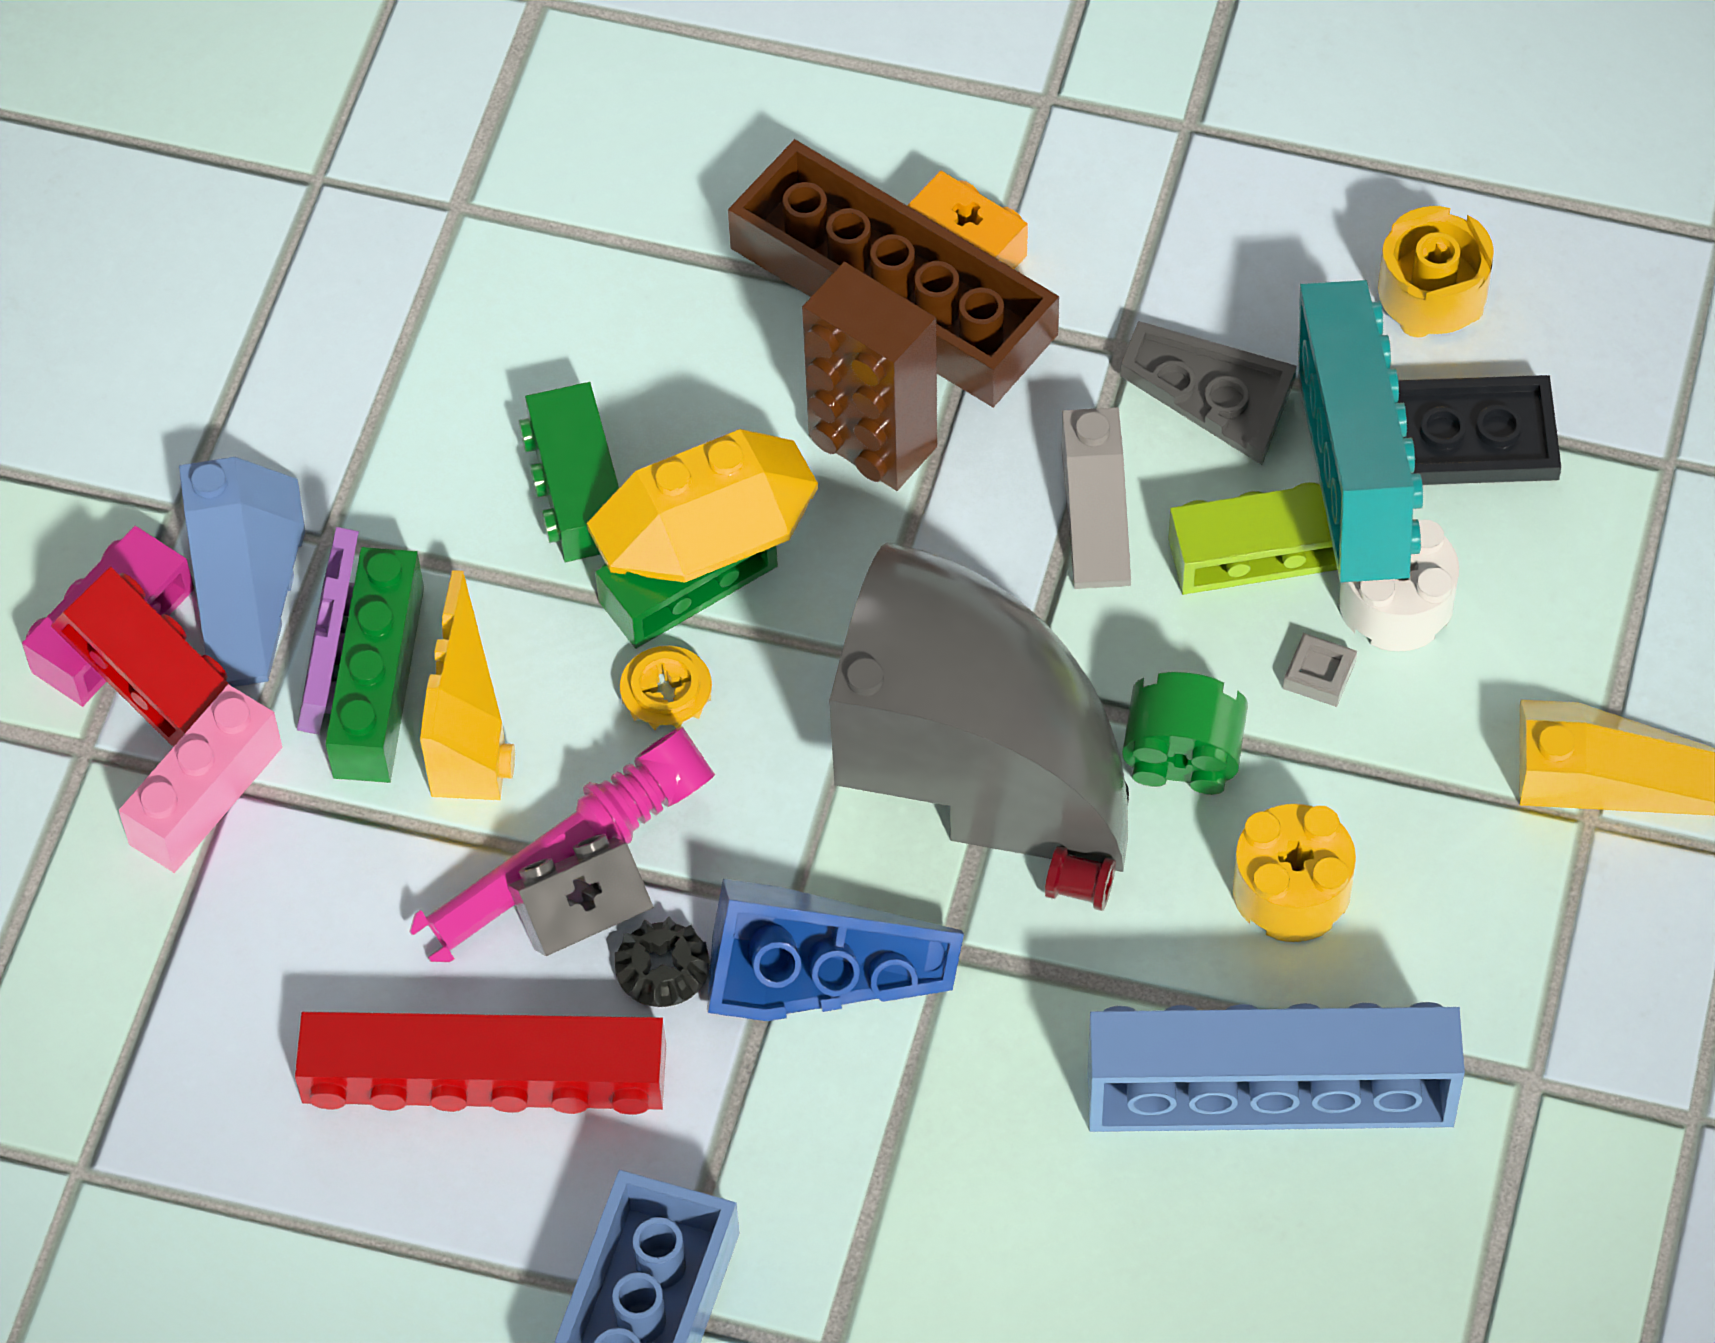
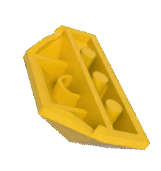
M739 429L636 470L587 522V528L610 573L626 574V572H631L648 578L688 582L789 541L802 519L810 499H813L818 490V482L794 440Z

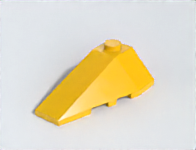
M452 570L442 615L443 639H437L434 651L436 675H429L420 734L431 797L501 800L503 778L512 779L514 775L515 746L514 744L505 743L502 719L464 571Z
M1521 699L1519 805L1715 816V748L1579 702Z

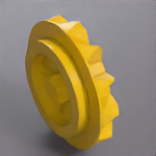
M658 646L639 653L627 664L621 676L620 694L622 704H625L634 721L641 719L648 722L654 731L659 725H673L675 728L681 727L684 721L692 717L699 719L703 707L707 702L711 701L712 680L708 667L695 653L681 647ZM659 674H663L665 681H669L670 686L675 688L673 702H668L667 699L664 700L663 695L657 692L658 683L660 682Z

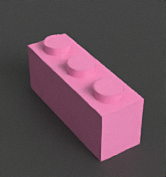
M228 684L118 810L129 845L175 873L282 749L274 712Z

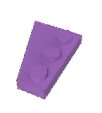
M340 527L335 529L322 586L297 731L319 735L324 713L331 714L337 680H332L331 677L334 664L340 665L346 632L340 631L343 616H349L354 583L349 581L359 531Z

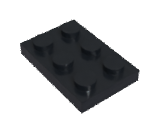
M1550 375L1398 380L1399 398L1397 403H1404L1407 419L1406 437L1403 438H1412L1414 444L1415 469L1411 474L1420 473L1422 485L1552 481L1560 479L1562 467Z

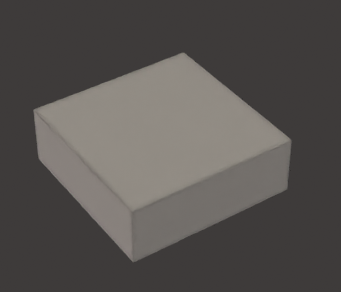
M1303 633L1284 677L1283 689L1337 707L1356 663L1357 651Z

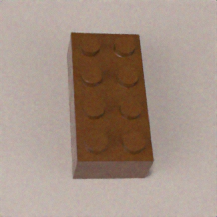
M843 262L802 306L809 437L824 452L828 454L836 453L856 465L859 472L867 479L874 482L881 481L898 491L937 448L936 317L848 263Z

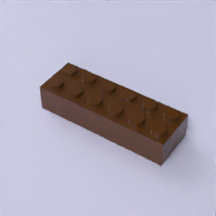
M796 139L783 150L728 209L730 248L811 297L839 266L846 262L935 316L937 374L993 408L1058 336L1059 296Z

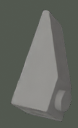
M1119 407L1062 410L1061 450L1074 589L1131 586L1124 457Z

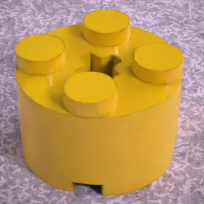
M1426 206L1403 214L1392 225V230L1383 244L1378 280L1379 299L1386 312L1400 324L1403 332L1412 337L1418 338L1428 334L1454 332L1479 320L1483 315L1493 263V243L1487 230L1478 220L1467 215V220L1450 214L1451 208Z
M1284 804L1265 811L1256 812L1247 819L1236 849L1233 896L1238 911L1249 924L1250 920L1253 921L1256 925L1266 930L1267 936L1276 940L1302 942L1323 936L1332 929L1333 923L1345 913L1351 898L1356 854L1352 838L1346 828L1340 823L1337 813L1326 806L1319 805L1313 807L1304 804Z

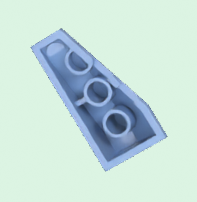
M237 457L179 465L205 654L216 660L223 667L228 676L226 681L232 687L268 682L282 628L281 616L287 592L291 591L293 584V568L298 548L302 547L305 535L298 479Z

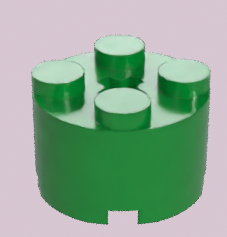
M1158 673L1157 684L1145 687L1144 678L1138 680L1132 689L1122 751L1124 760L1133 768L1132 779L1139 784L1150 787L1163 786L1167 780L1190 783L1191 789L1202 794L1214 795L1222 793L1225 789L1226 781L1232 779L1238 773L1248 709L1246 697L1237 691L1235 700L1223 693L1224 682L1194 673Z

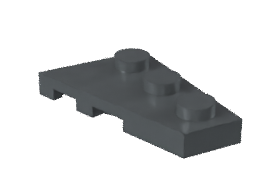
M1138 321L1121 362L1120 377L1263 465L1296 379L1297 366Z

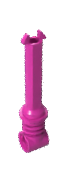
M683 726L671 731L638 754L634 760L635 766L629 763L623 767L624 775L618 771L611 776L612 783L605 780L600 784L592 782L586 784L583 787L584 795L578 799L576 812L426 917L422 910L416 912L409 929L410 934L415 935L428 925L443 946L427 957L430 962L453 961L455 958L450 950L513 907L515 903L507 885L521 879L519 871L522 868L546 858H552L554 864L575 855L573 846L599 834H606L608 840L615 837L629 844L632 841L633 832L640 826L638 820L645 824L651 819L650 812L658 815L663 811L662 804L670 807L711 780L715 773Z

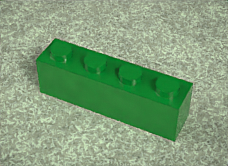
M361 547L325 743L333 779L391 783L424 592L418 551Z

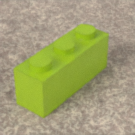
M1307 482L1291 489L1266 493L1250 491L1235 498L1210 502L1194 500L1182 506L1170 508L1168 540L1182 595L1337 570L1322 491L1318 483Z

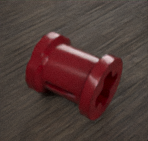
M1057 846L1047 874L1045 897L1055 899L1058 895L1076 898L1092 902L1094 909L1104 911L1112 889L1116 860L1105 858L1103 862L1081 858L1069 855L1067 848Z

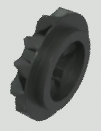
M670 917L664 922L652 924L644 919L639 929L631 934L624 933L622 944L618 952L614 953L615 973L621 988L637 1002L653 1007L674 1006L693 997L704 985L710 968L706 942H703L696 934L692 925L684 927L676 924ZM674 948L672 961L676 968H669L662 964L656 970L652 969L650 971L652 963L649 953L654 952L658 955H663L668 950L671 951Z

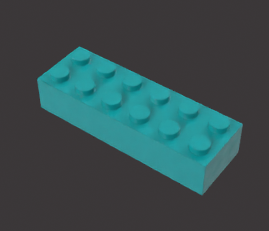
M1367 280L1300 284L1298 379L1340 583L1410 578L1411 555L1420 554L1421 551L1420 525L1418 519H1413V509L1423 507L1422 478L1420 473L1411 474L1415 469L1414 444L1412 438H1403L1406 437L1407 433L1404 403H1397L1399 398L1398 375L1396 368L1390 369L1391 348L1389 336L1382 335L1381 302H1372Z

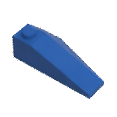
M723 878L712 934L707 1012L760 1021H772L787 1018L786 1014L820 1008L822 1012L842 1009L843 1004L873 999L886 1002L952 991L964 933L959 929L788 888Z

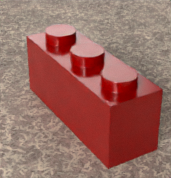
M110 566L62 612L51 627L174 747L229 684L226 681L228 679L227 673L216 660L208 655L201 656L186 641L187 635L177 621L169 615H159L144 600L146 597L144 590L132 577L125 573L118 574Z

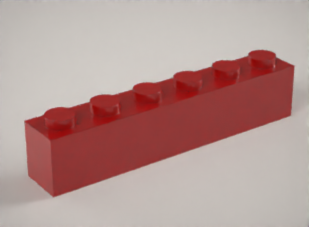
M301 1012L295 1079L302 1104H312L315 1107L327 1110L339 1109L344 1107L345 1104L372 1105L375 1108L387 1111L400 1110L406 1105L432 1106L447 1112L460 1111L466 1106L493 1107L498 1111L507 1113L520 1112L527 1107L553 1108L556 1111L567 1114L581 1113L587 1108L614 1109L622 1114L637 1115L646 1112L648 1109L663 1110L666 1060L663 1017Z

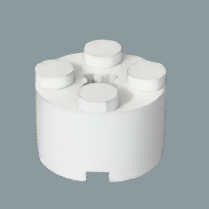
M1419 520L1421 551L1420 554L1411 555L1410 578L1341 583L1339 606L1344 622L1354 633L1356 630L1371 639V645L1382 650L1410 651L1424 647L1435 639V634L1445 625L1447 626L1452 617L1459 577V561L1455 549L1444 536L1442 527L1432 520Z

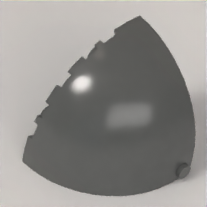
M885 543L876 553L863 581L849 624L829 699L834 785L950 806L951 841L1048 859H1052L1056 847L1061 846L1067 848L1069 855L1098 862H1103L1105 858L1115 859V871L1123 872L1128 842V805L1122 760L1106 711L1091 681L1069 649L1040 617L1016 597L984 576L954 561L929 552L893 543Z

